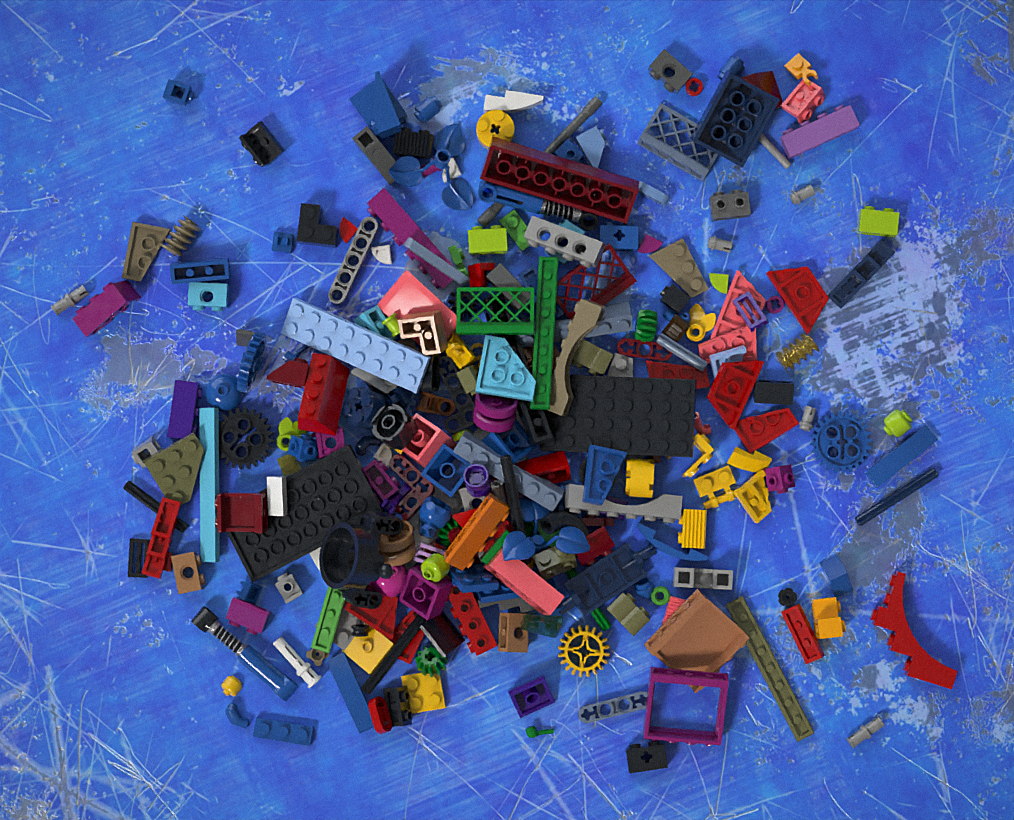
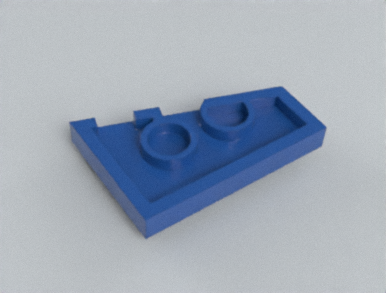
M596 445L589 446L582 502L599 506L604 503L612 482L628 452Z

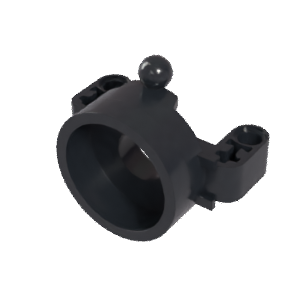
M370 510L365 513L364 517H358L357 524L346 522L334 524L324 536L320 548L319 566L324 582L329 587L342 592L343 599L356 607L378 608L383 601V597L368 585L371 581H377L380 577L389 579L394 571L390 564H384L385 557L379 554L378 544L381 533L398 535L404 528L403 521L389 512Z

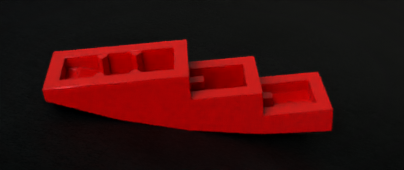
M162 497L151 531L152 536L146 552L147 556L141 572L142 575L161 580L181 502Z

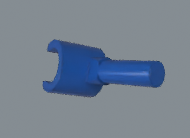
M305 344L295 351L294 354L287 351L283 356V360L285 362L289 360L295 361V358L309 347Z

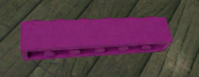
M385 188L367 202L369 206L368 212L374 218L377 216L382 221L380 225L386 232L389 230L394 235L392 239L399 247L410 237L453 266ZM409 249L405 252L412 261L415 259L420 264L417 267L424 275L427 273L432 278L430 282L436 289L441 288L445 290L454 282V280Z

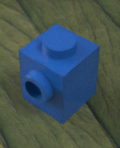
M568 139L554 152L556 156L584 163L582 160L584 154Z

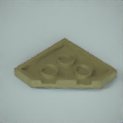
M192 432L144 460V464L166 498L181 502V505L190 501L204 447L196 434Z

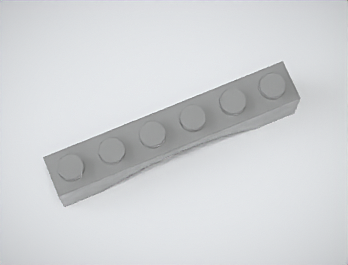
M569 484L565 488L564 509H569L571 513H581V511H588V515L607 513V517L626 515V519H637L638 516L644 517L645 521H656L657 518L663 519L664 523H675V520L681 519L683 496L663 494L641 505H621L605 499L604 503L599 506L582 502L584 485Z

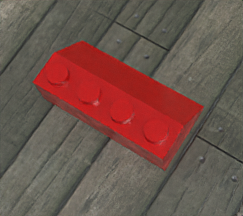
M312 353L298 414V429L336 436L350 369L330 355Z

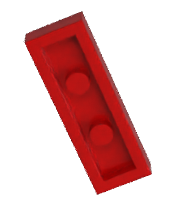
M800 603L781 612L805 663L808 664L824 657L823 650Z

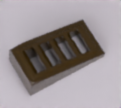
M675 314L661 333L678 343L690 328V325Z

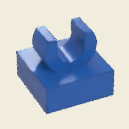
M274 231L272 251L291 253L294 234Z
M247 580L246 582L241 581L240 584L244 585L241 592L236 591L239 599L255 604L262 586Z

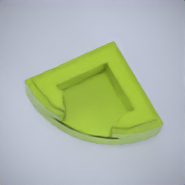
M709 273L712 286L720 293L727 294L729 275Z

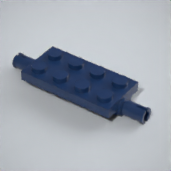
M625 543L565 582L563 586L568 592L569 597L561 601L556 609L558 610L564 606L563 609L558 611L563 615L576 606L582 616H586L646 577L648 574L643 567L644 561L656 555V549L648 552L654 547L649 543L640 551L634 552L628 543Z

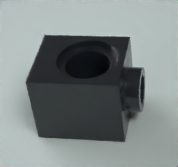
M674 284L670 288L666 286L660 293L662 296L660 301L677 314L681 312L691 298Z

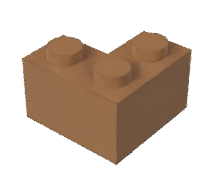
M441 310L405 314L397 320L401 339L419 337L423 355L439 354L448 348Z

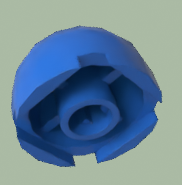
M220 373L213 376L206 386L205 395L208 403L220 411H230L236 408L244 397V392L238 391L236 388L238 378L229 373Z

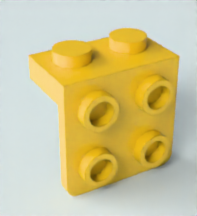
M697 433L694 436L693 444L703 454L682 474L684 478L687 476L692 477L699 470L697 466L701 462L705 464L713 457L711 452L714 449L709 445L711 441L704 434L699 435Z

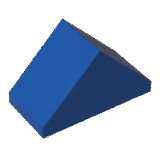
M838 555L820 562L834 597L837 598L853 591L848 572Z

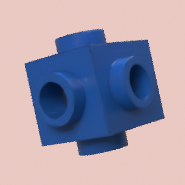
M301 434V436L291 435L287 454L296 457V461L307 463L308 460H316L318 453L317 441L312 439V435Z

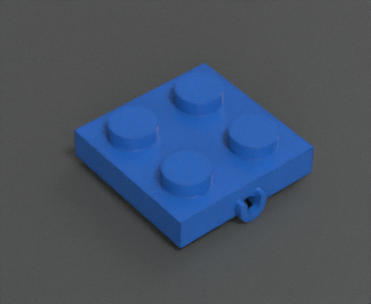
M475 564L469 568L465 567L463 571L454 567L450 568L448 576L452 579V585L457 586L462 593L498 590L499 582L482 564Z

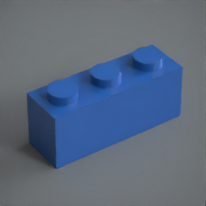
M229 257L171 262L172 284L229 279L231 276Z

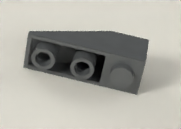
M366 126L352 140L389 185H391L395 180L390 176L389 169L396 161Z

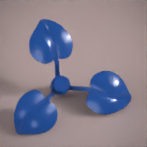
M459 124L449 125L435 135L433 148L437 153L435 158L425 167L420 169V162L416 158L404 156L398 159L389 169L390 176L397 183L406 187H414L420 184L423 179L421 172L427 170L431 165H435L438 169H445L448 187L442 191L444 204L454 210H470L473 206V194L469 185L460 179L455 180L452 184L450 182V167L448 165L451 157L459 156L465 148V141Z
M523 496L520 499L523 521H534L533 536L526 538L525 534L521 531L509 533L504 540L502 554L504 561L525 560L542 552L543 549H547L555 540H557L556 548L568 554L587 552L590 550V545L584 533L578 528L571 526L562 528L559 536L556 535L545 543L544 538L541 535H537L538 520H541L542 517L548 514V509L529 497Z

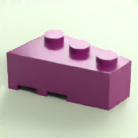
M128 280L108 283L100 295L96 294L89 300L91 303L88 306H82L76 311L77 315L72 320L86 337L96 334L113 321L112 318L119 312L123 313L127 310L126 306L132 301L141 299V296Z

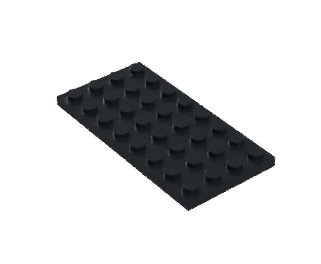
M570 375L571 390L574 398L568 414L561 416L549 410H544L553 437L549 442L540 445L541 451L588 453L589 446L596 445L628 452L627 455L693 458L697 380Z
M351 444L286 477L287 515H268L267 532H227L253 583L320 548L324 536L334 524L338 522L357 524L358 517H364L365 513L370 510L385 511ZM267 488L258 493H267Z

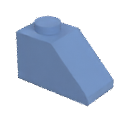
M596 126L577 136L576 142L588 164L598 168L606 136L602 129L598 130Z

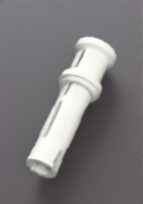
M282 636L273 643L297 670L296 675L298 677L301 676L308 684L307 687L309 689L322 678L321 675L318 676L314 672L310 663H305Z

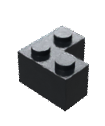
M301 203L297 242L298 244L336 248L338 227L320 224L322 211L320 205Z

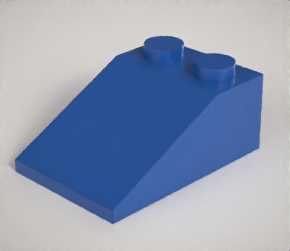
M377 71L375 72L372 107L373 121L370 123L375 136L379 134L380 138L383 139L401 132L402 128L381 74Z

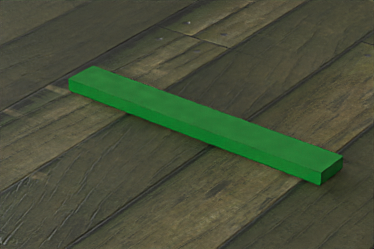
M539 256L532 369L536 388L533 402L531 401L530 409L550 410L558 257Z

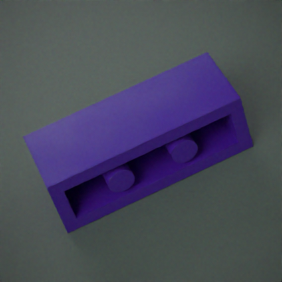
M175 380L167 437L182 439L192 432L197 435L195 418H199L200 407L197 404L198 399L202 398L203 388L200 387L199 383Z

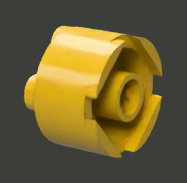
M491 110L479 118L476 126L477 139L485 149L489 148L492 136L510 142L513 141L514 123L507 113L501 110ZM492 128H499V134L491 133Z
M631 458V460H627L626 477L629 478H626L625 495H629V497L652 498L654 459Z

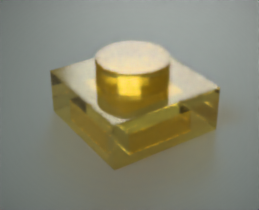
M290 454L277 459L283 476H289L302 469L299 461H296V457Z

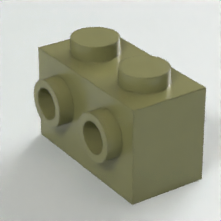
M556 546L532 556L536 570L544 580L577 567L575 555L564 553L557 549Z

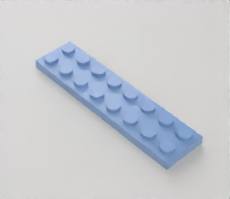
M296 297L292 299L281 334L414 393L419 392L431 359L428 355H423L419 351Z

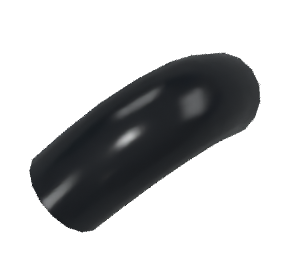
M559 510L542 517L540 521L542 529L550 535L568 526L578 528L584 533L585 537L591 534L583 521L569 511Z

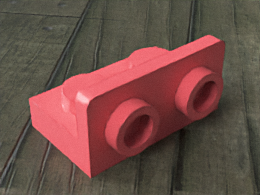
M803 79L781 104V108L796 117L800 124L811 118L814 110L824 102L825 98L822 87L810 81L811 85L808 86L804 83Z

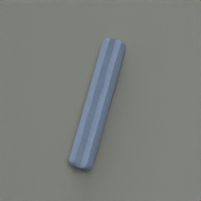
M663 333L657 337L656 342L693 367L700 371H704L707 367V361Z

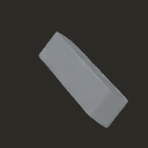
M366 217L362 220L329 290V299L335 305H341L346 301L377 235L379 226L373 217ZM373 222L375 228L372 231H366L364 228L366 223ZM358 240H366V247L358 248L356 245ZM353 256L359 258V262L355 266H351L348 263L349 259ZM343 274L351 276L348 283L341 282L340 278ZM341 291L343 293L342 298L338 301L332 298L333 293Z

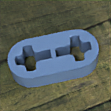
M639 181V194L662 206L667 205L670 200L668 195Z

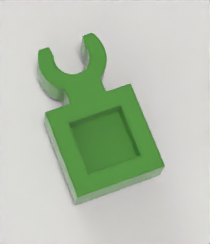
M455 245L449 247L448 251L457 269L464 275L469 276L462 261L465 257L461 248L457 249Z

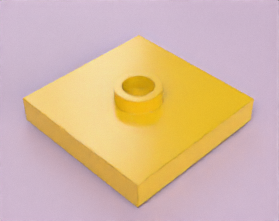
M369 626L366 630L368 636L354 637L342 652L371 675L394 646V643Z

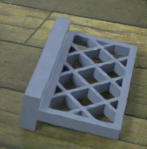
M662 103L659 104L637 142L641 147L702 182L718 156L715 153L712 157L711 154L714 152L707 148L705 152L697 153L694 145L697 143L690 139L691 131L695 130L697 123ZM663 110L668 113L670 120L660 122L659 112ZM674 122H684L686 129L677 131ZM671 123L673 132L664 134L661 125ZM658 126L661 135L654 137L648 133L650 128ZM688 133L690 142L680 144L678 135ZM675 135L677 145H668L665 138ZM691 145L693 154L687 156L683 153L681 147ZM708 155L710 162L707 167L699 162V156Z

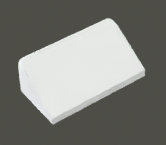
M286 476L267 477L268 515L270 516L287 515Z

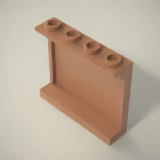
M696 589L648 639L644 646L653 656L655 655L670 669L719 673L720 668L733 658L739 648L746 645L749 637L734 621ZM689 685L695 693L705 687Z

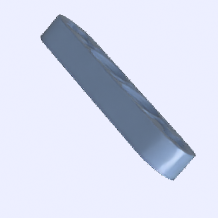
M408 237L403 244L411 252L461 286L465 287L470 279L412 238Z
M639 691L582 706L578 711V717L583 723H591L645 709L646 701L645 705H642L640 702L635 703L637 707L633 708L630 697L634 696V700L640 699L641 694L647 697V692ZM626 699L629 701V708L627 710L619 708L618 703L620 700ZM608 704L611 707L608 715L600 713L601 705ZM597 706L598 718H595V714L590 715L588 720L585 717H581L584 709L591 712L594 711L592 707Z

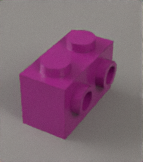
M374 459L363 468L372 487L383 501L385 499L388 500L400 490L397 487L400 483L394 476H388L385 472L388 468L382 461L377 462Z

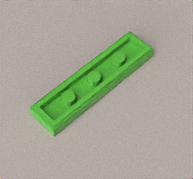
M328 586L311 648L326 653L331 651L345 603L342 592L338 589Z

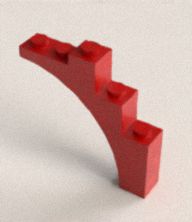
M895 571V574H892L889 580L890 591L889 593L886 592L883 604H885V607L877 606L876 609L872 610L870 620H873L872 625L893 631V634H889L887 640L888 650L910 656L909 660L906 659L903 670L905 675L952 689L957 671L932 658L919 645L911 633L903 607V585L906 574Z

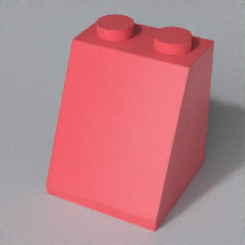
M416 413L413 416L418 426V431L402 451L425 468L443 443L452 450H454L457 443L440 428Z

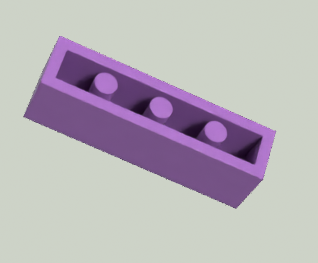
M843 104L834 109L835 112L829 115L826 112L817 116V120L814 122L808 120L799 125L800 128L794 131L790 128L782 132L783 136L779 140L788 160L858 129L860 124L851 105L845 107Z

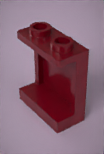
M267 493L217 494L215 498V508L217 509L215 526L218 528V533H264L268 531Z

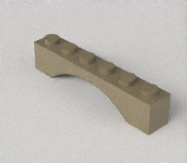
M581 299L576 303L574 319L570 320L567 328L569 330L567 338L565 337L561 344L562 352L560 356H557L554 363L556 368L554 374L552 373L549 411L561 416L568 414L574 398L570 384V366L573 355L583 338L593 329L600 326L607 308L606 306L588 299Z

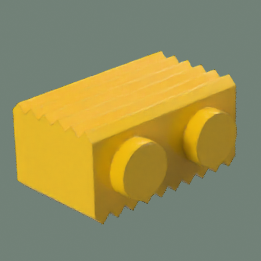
M682 510L681 519L678 520V524H682V532H678V544H681V548L705 549L707 510Z

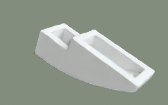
M506 90L505 97L486 95L483 112L501 110L508 114L524 111L542 104L544 96Z

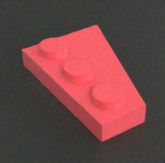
M744 326L698 344L699 357L707 361L708 364H711L709 355L744 345L747 351L744 353L742 361L757 360L756 328L755 331L751 332L748 326Z

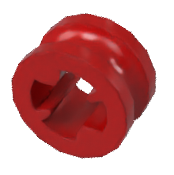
M697 78L689 79L685 86V90L690 96L699 95L703 89L701 80ZM694 82L695 85H699V87L697 88V92H693V89L692 91L689 89L691 87V83Z

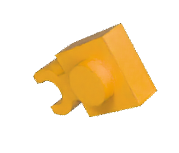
M799 53L784 65L785 69L797 80L803 77L804 83L808 86L811 85L809 77L813 76L815 79H818L816 71L810 70L812 69L811 64Z

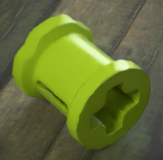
M393 313L382 322L391 331L393 338L400 333L396 313Z

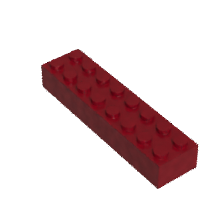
M492 136L480 179L626 224L639 191V181L494 136Z

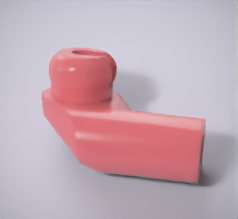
M695 412L694 428L700 435L711 434L710 425L706 424L703 426L699 413Z

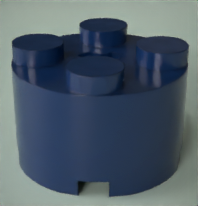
M355 387L351 389L341 412L350 424L372 430V419L380 408L386 406L385 401L387 402V400L380 393L363 387Z

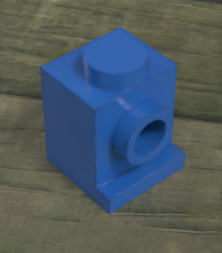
M168 79L163 98L166 101L186 107L187 103L192 102L194 92H191V86ZM183 92V97L178 98L177 93Z

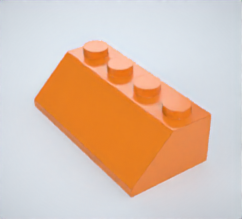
M489 492L445 551L444 561L462 571L465 567L469 568L475 560L473 557L477 551L480 553L486 546L485 540L488 536L492 537L498 529L496 526L500 520L504 521L509 515V506Z

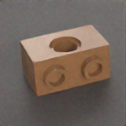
M189 552L171 556L178 594L203 590V585H206L204 574H200L199 566H202L200 555H197L196 552ZM187 567H191L194 570V575L191 578H187L184 574Z
M499 612L498 651L527 653L529 646V614Z

